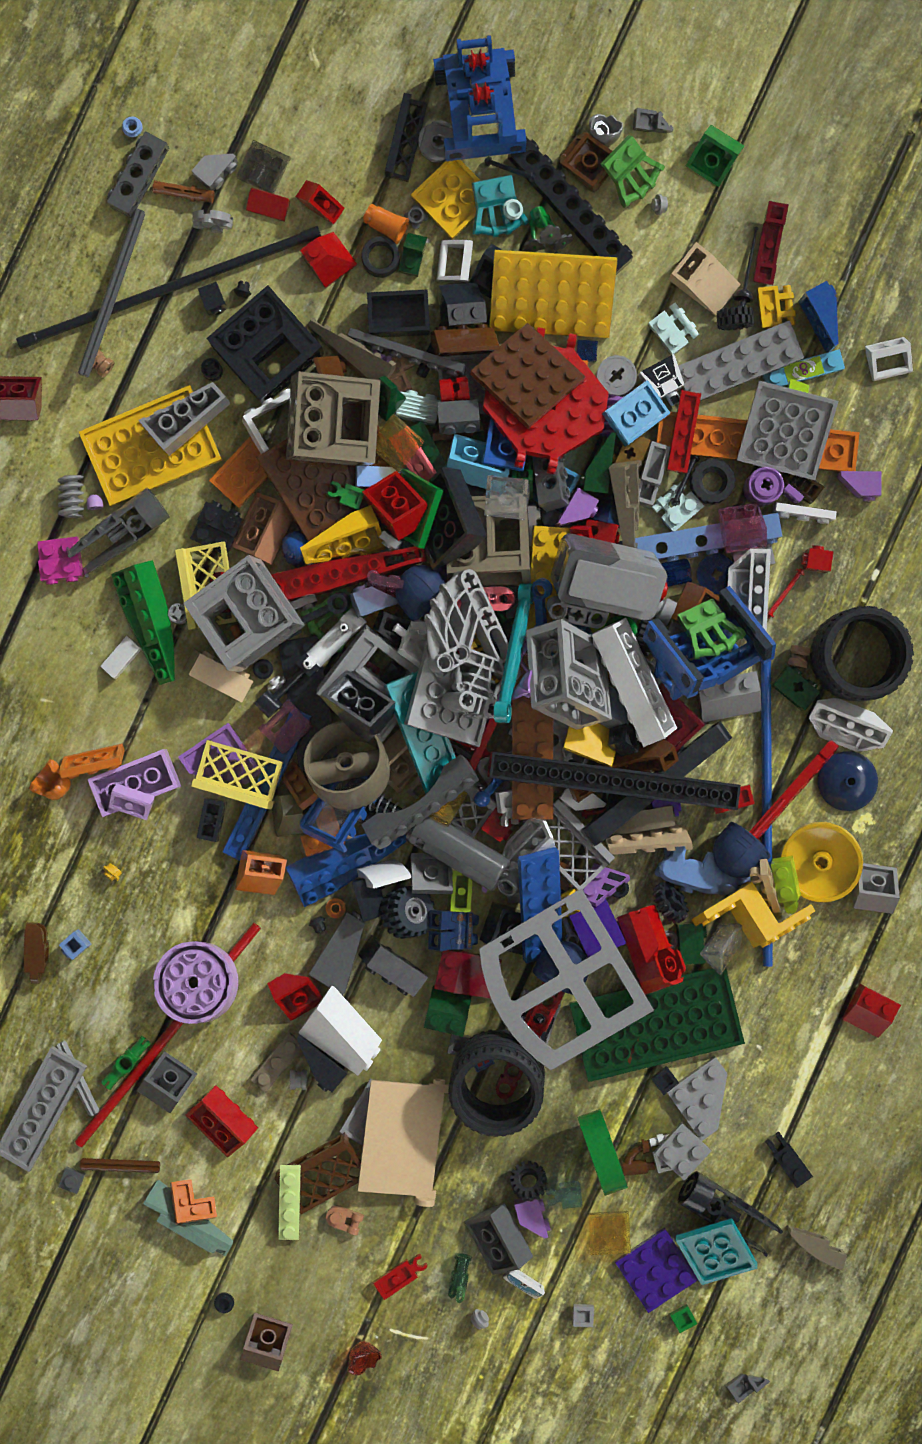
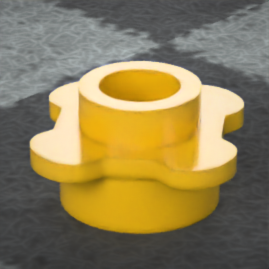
M111 863L107 866L104 865L103 870L105 872L103 874L111 881L114 879L119 881V876L122 872Z

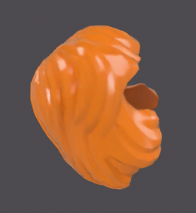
M50 759L33 782H31L29 789L48 799L58 800L69 791L71 781L67 777L61 779L59 773L60 766L57 762Z

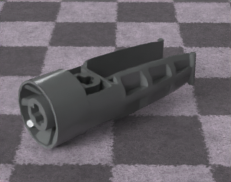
M147 487L111 513L101 523L97 524L90 532L80 538L71 548L67 547V555L71 558L104 534L109 537L114 544L83 568L84 575L88 578L90 572L103 566L115 556L120 555L121 552L138 542L169 519L170 516Z

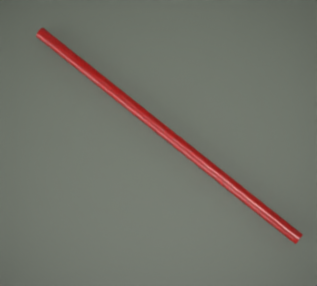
M253 922L228 953L233 962L261 930V927ZM176 1020L172 1021L74 1141L76 1145L82 1148L184 1023Z

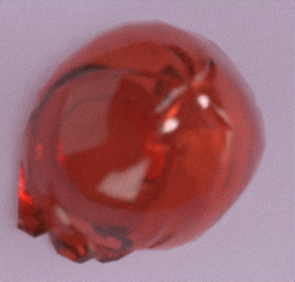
M367 1341L358 1342L350 1351L348 1372L358 1376L364 1373L367 1368H375L377 1361L382 1359L381 1352Z

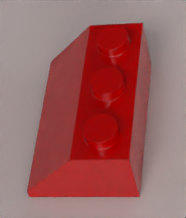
M397 471L362 491L367 505H371L375 516L398 541L417 529L428 506L426 501Z
M217 1085L208 1091L185 1114L227 1158L243 1146L258 1129L254 1121L247 1117L240 1110V1107L233 1103Z

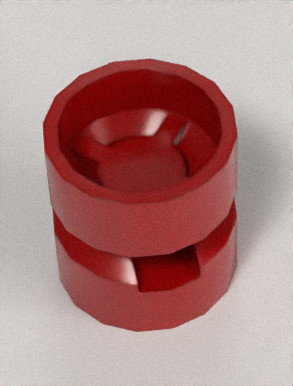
M459 377L455 381H452L450 378L439 380L441 402L470 400L467 377Z

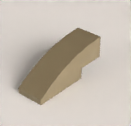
M672 805L654 809H643L613 834L619 835L676 826Z
M787 1225L790 1235L809 1254L829 1266L843 1270L847 1254L843 1249L829 1246L830 1241L826 1236Z

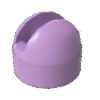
M92 494L87 498L88 510L103 508V501L98 495Z

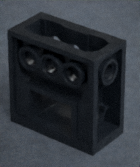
M269 285L206 338L215 352L261 404L269 398L274 399L291 384V376L297 372H305L315 363L313 358L324 355L322 346ZM250 328H255L252 332H248ZM235 341H240L237 345H233ZM287 342L299 356L269 380L258 365L283 343Z

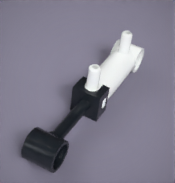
M351 608L307 653L295 662L300 668L274 694L268 690L254 704L270 718L283 705L279 699L305 674L312 677L367 622L362 617L357 618L354 608Z

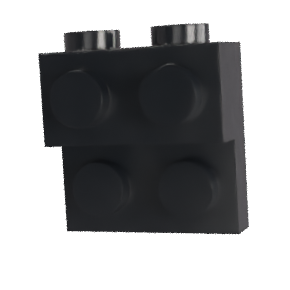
M214 500L211 503L205 502L190 539L201 545L225 542L228 556L244 520L240 518L241 513L230 509L229 512L221 509L223 505ZM220 547L213 549L214 551L221 553Z

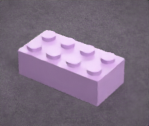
M162 749L87 779L102 817L118 812V810L108 807L111 792L116 784L154 797L181 787L167 749Z

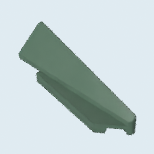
M160 1180L156 1181L143 1203L145 1206L161 1213L156 1222L210 1253L217 1251L226 1256L233 1245V1240L208 1219L176 1224L171 1189Z

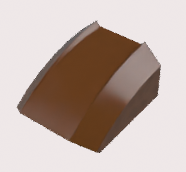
M583 132L576 136L561 154L560 164L594 193L599 190L600 186L609 176L601 163L610 155L612 150L587 132Z

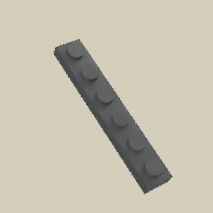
M350 328L348 337L371 347L372 351L378 353L385 351L396 359L404 357L415 365H420V363L428 365L427 368L434 371H439V369L447 371L446 374L452 377H458V375L464 377L465 364Z

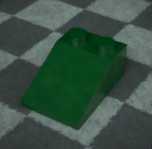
M613 432L593 459L585 474L579 478L578 488L595 498H604L608 494L610 482L609 467L612 465L616 433Z

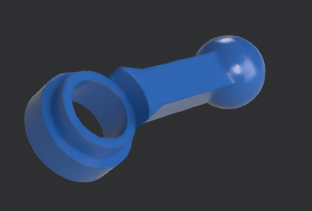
M545 578L537 579L532 586L536 617L534 628L547 624L545 600L552 594L553 587L550 581ZM537 585H540L544 588V594H541L537 590Z
M493 779L484 791H479L475 794V804L479 807L487 806L492 793L501 783L508 780Z

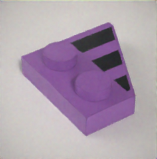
M594 863L591 870H597L601 865ZM605 867L583 891L591 905L597 907L606 897L614 894L616 888L622 883L629 882L630 876Z

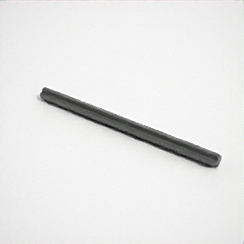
M135 209L78 370L79 375L88 378L90 376L145 217L143 210Z

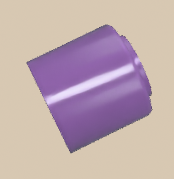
M759 468L745 480L743 486L744 496L754 506H768L783 493L784 481L781 474L774 468ZM763 480H765L766 483H771V485L768 487L769 490H766V488H761Z

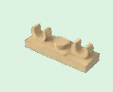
M761 859L760 868L752 867L750 869L752 882H760L762 890L760 895L767 906H771L774 913L781 912L768 860Z

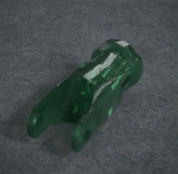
M455 1253L454 1258L456 1260L454 1270L451 1271L448 1296L450 1298L456 1296V1302L461 1303L464 1300L467 1289L468 1267L472 1256Z

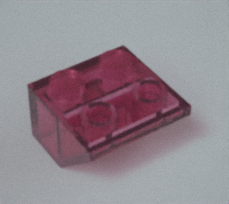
M758 503L718 509L722 541L726 553L767 547V527Z

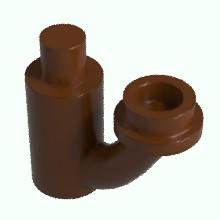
M641 1139V1143L626 1154L622 1162L624 1176L648 1174V1171L655 1170L654 1162H646V1159L633 1161L634 1157L640 1152L643 1155L649 1153L648 1140Z

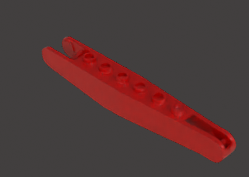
M413 546L399 550L320 562L271 575L290 602L310 595L316 596L336 591L412 565L427 562L424 548ZM403 555L404 562L386 567L384 558Z

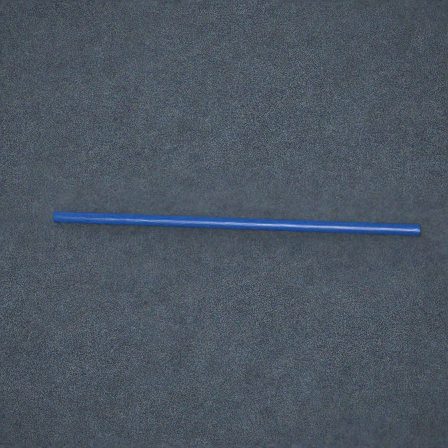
M771 661L766 664L761 662L762 817L772 806ZM772 825L762 835V844L771 855L768 859L770 869L772 862ZM773 943L762 948L763 966L765 967L773 966Z

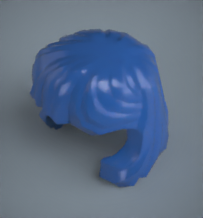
M293 531L282 539L284 558L288 564L296 568L303 567L305 564L300 547L308 543L301 531Z

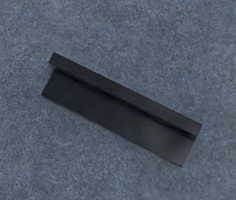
M403 94L385 167V177L409 182L419 142V134L422 130L428 105L426 102L412 99V94ZM411 105L422 108L421 114L415 118L410 114ZM413 124L417 129L416 134L408 138L405 128ZM409 143L412 152L403 157L400 148ZM402 162L407 167L406 176L395 173L396 166Z

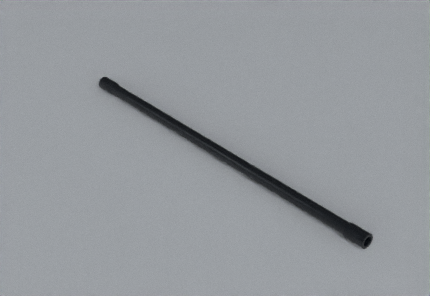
M318 226L312 227L297 235L117 301L114 304L111 315L302 243L311 242L321 236ZM100 308L37 332L16 338L20 349H24L42 340L96 321Z

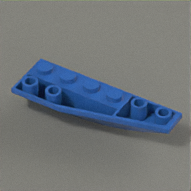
M367 834L358 835L345 840L344 845L347 849L345 853L333 848L309 857L306 856L286 866L290 880L303 906L306 907L343 888L358 877L357 869L378 863L406 843V835L399 836L389 846L381 850L371 844Z

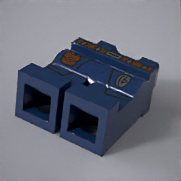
M430 910L429 928L441 931H429L428 949L436 951L472 949L473 945L478 944V935L472 933L473 926L479 924V915H475L473 912ZM437 914H439V925L435 923ZM436 935H438V945L434 943Z

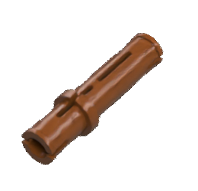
M157 180L153 182L152 191L155 194L186 198L192 202L198 200L213 204L214 190L200 189L195 185L189 187Z

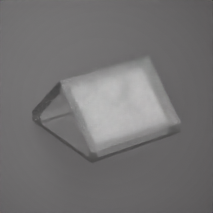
M488 475L484 515L525 520L530 495L529 480Z
M721 923L700 953L720 975L742 944V925L739 923Z

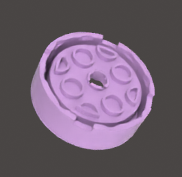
M186 942L172 947L159 960L153 976L154 995L161 1009L174 1020L188 1024L206 1023L222 1016L232 1005L238 990V973L234 962L223 949L206 942ZM191 977H197L198 987L191 988L189 986Z

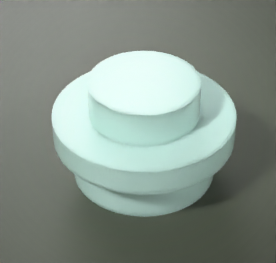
M516 199L508 200L503 206V214L509 220H516L523 213V206Z

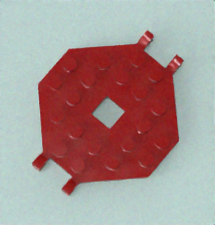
M538 327L537 332L542 337L545 335V328ZM569 333L566 348L553 347L585 376V379L555 405V410L551 409L529 429L487 390L485 391L482 410L487 416L489 415L492 418L497 429L504 437H507L512 444V448L516 451L514 467L523 468L525 456L530 455L549 459L547 473L555 474L558 460L564 454L575 450L586 443L591 437L602 433L604 429L605 417L602 413L607 409L609 392L574 350L577 339L576 334Z

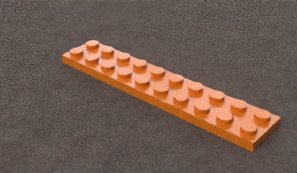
M670 412L669 415L658 422L657 443L671 447L677 412ZM698 415L691 455L736 460L747 420ZM830 429L818 470L836 472L856 471L860 432Z

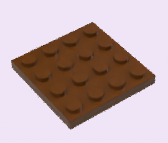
M526 323L500 345V350H494L470 372V375L527 429L585 379V376L529 323Z

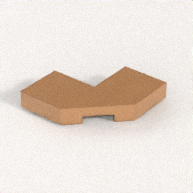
M414 343L409 345V347L415 348ZM401 357V359L393 358L392 361L396 365L389 379L398 386L400 392L406 393V390H412V387L404 371L416 365L410 363L409 359Z

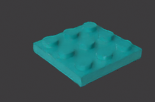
M732 1218L676 1235V1242L701 1285L757 1269V1261Z

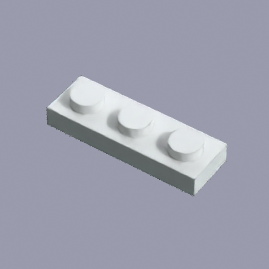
M775 503L772 513H778L780 518L796 516L797 520L809 521L810 518L816 519L817 523L829 524V521H834L837 512L783 503Z

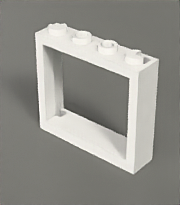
M290 389L282 391L279 394L280 397L274 400L272 398L265 400L261 407L257 409L252 407L244 412L245 415L242 418V422L261 454L269 450L252 420L289 401Z

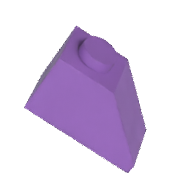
M841 471L837 474V479L856 498H863V501L871 502L881 496V471Z
M577 488L569 499V505L565 506L557 519L555 526L561 527L585 521L589 517L593 518L598 510L596 505L599 500Z

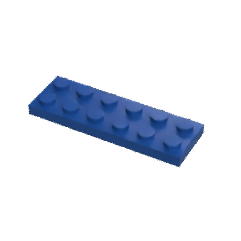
M556 847L519 856L518 874L522 924L561 901L559 850ZM561 907L555 910L558 916L561 915ZM561 918L552 924V928L558 939L563 941ZM536 934L522 941V953L525 963L537 961L545 949L541 939Z

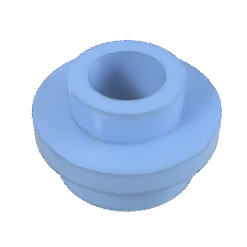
M128 117L123 121L122 130L126 136L134 138L141 134L143 126L138 118ZM135 125L136 129L131 131L129 127Z

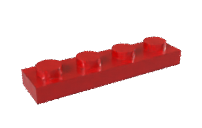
M685 390L680 392L666 471L687 474L701 393Z

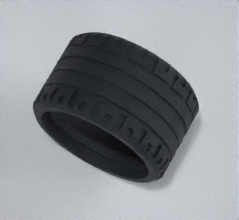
M859 606L839 612L828 618L815 633L817 635L812 640V652L810 653L811 665H813L812 670L816 679H819L821 686L840 699L868 701L883 698L896 691L898 686L902 685L905 679H907L908 672L911 671L913 664L912 656H914L911 635H909L908 629L904 627L903 622L897 616H893L891 612L882 608ZM852 621H861L877 627L884 634L890 647L891 659L885 675L877 683L866 688L853 686L839 676L832 661L833 641L837 633Z
M491 1029L473 1035L472 1038H468L461 1045V1048L458 1049L452 1064L448 1094L454 1114L466 1127L481 1135L504 1137L522 1131L523 1128L525 1129L534 1121V1118L538 1116L544 1097V1065L527 1052L508 1030ZM504 1060L514 1064L527 1076L530 1087L523 1097L515 1102L506 1105H493L481 1101L472 1094L465 1082V1075L472 1067L483 1061Z

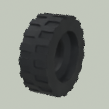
M707 459L692 471L689 481L690 490L704 504H719L726 500L735 488L736 478H734V471L723 460ZM709 472L718 473L722 478L721 488L714 492L706 490L703 486L705 474Z

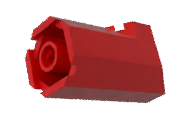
M655 904L616 918L626 941L625 945L639 985L645 995L683 982L681 975L685 973L686 966L681 952L670 948L672 945L668 942Z

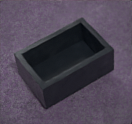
M428 289L367 292L369 334L377 337L430 335Z

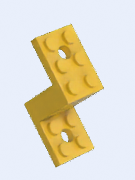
M751 882L691 920L695 926L700 923L705 926L726 912L731 911L753 948L759 945L764 948L778 940L781 936L791 932L797 926L810 920V914L815 912V909L810 904L778 923L757 888Z

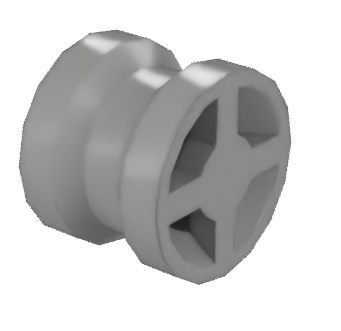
M180 603L173 604L168 610L169 619L177 624L186 623L185 606Z
M303 1069L301 1072L290 1070V1090H295L296 1088L307 1090V1069Z

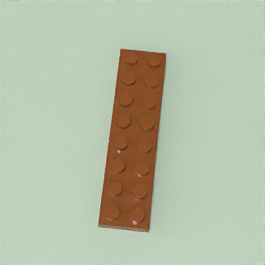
M523 656V662L529 668L528 656ZM521 665L519 666L521 670V675L516 680L515 687L520 683L521 678L526 673V671ZM522 696L512 700V754L553 760V718L531 707V697ZM512 781V819H553V786Z

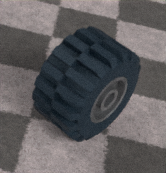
M411 886L391 890L392 892L387 893V898L382 900L384 905L380 907V911H382L380 917L384 920L383 926L388 928L387 932L389 934L393 933V936L396 938L406 939L421 936L431 929L429 928L430 910L436 909H433L435 904L434 901L430 900V894H414L411 891Z

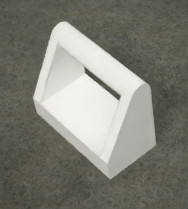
M441 241L436 281L452 284L468 283L473 241ZM448 247L464 249L461 276H445Z
M901 337L865 346L873 381L913 372L911 343L906 338ZM903 353L905 366L877 372L876 359Z

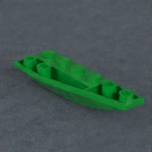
M153 560L135 564L112 573L113 584L116 588L123 613L159 685L175 681V656L171 621Z

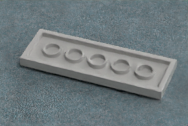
M789 320L688 361L678 367L684 382L683 387L685 391L701 393V401L803 360L804 355Z
M54 1046L49 1049L0 1141V1156L28 1172L32 1170L83 1076L87 1065Z

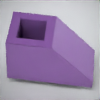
M534 1197L531 1202L528 1198L526 1201H523L522 1198L515 1199L514 1205L519 1224L544 1239L548 1238L547 1231L551 1229L548 1218H543L542 1211H546L543 1199L537 1200Z

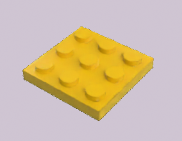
M462 160L445 161L411 194V197L453 240L475 219L476 205L472 183L481 180Z

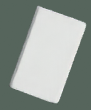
M126 636L101 667L112 678L117 679L142 649Z

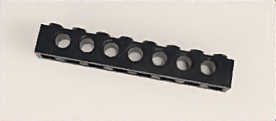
M526 136V152L508 154L509 161L518 170L529 174L531 172L536 174V180L529 183L594 256L617 257V275L631 263L633 252L626 244L622 245L618 240L619 236L614 230H609L606 227L605 220L601 215H596L592 211L593 207L586 199L583 201L579 196L577 188L567 183L563 172L559 169L556 170L552 166V160L546 154L543 156L539 151L538 144L533 139L529 140ZM532 157L535 158L537 162L535 164H529L526 160ZM546 172L550 175V178L542 179L540 174ZM559 187L563 190V193L560 195L555 194L553 189ZM573 202L577 208L571 210L567 208L566 204ZM586 217L590 220V223L584 225L580 222V218ZM600 232L604 238L597 240L593 237V234ZM608 247H613L616 249L617 253L614 255H610L607 253L606 249Z

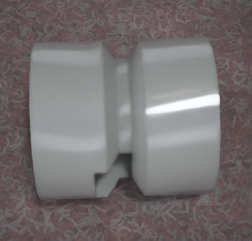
M669 598L662 600L658 605L654 616L655 619L659 618L664 626H667L675 611L677 602Z

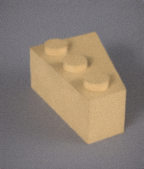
M194 649L183 671L220 692L243 702L253 683L249 679L250 674L244 671L241 673L228 671L222 661L219 663L213 660L214 655L206 651L200 653Z

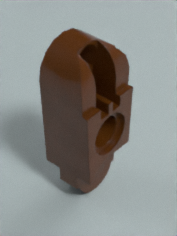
M27 922L24 932V973H30L31 984H40L42 973L45 972V967L49 963L48 932L43 924Z

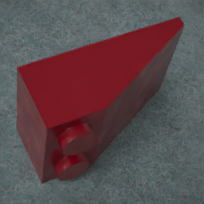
M458 949L442 951L434 989L491 998L486 986L480 954Z

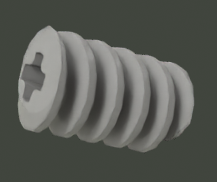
M65 475L58 478V483L63 484L58 487V491L63 492L58 495V499L63 500L58 503V506L63 508V510L58 511L60 516L67 518L84 517L78 514V512L84 510V508L78 506V504L84 502V500L78 498L79 495L84 494V492L78 490L79 487L84 486L83 483L78 482L84 476Z

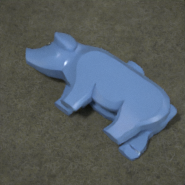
M685 846L676 847V851H667V848H664V858L655 870L656 876L661 877L664 881L681 886V891L692 893L695 890L705 894L732 895L742 884L751 882L750 876L736 878L725 874L717 866L714 855L711 852H707L702 862L693 859L685 860Z

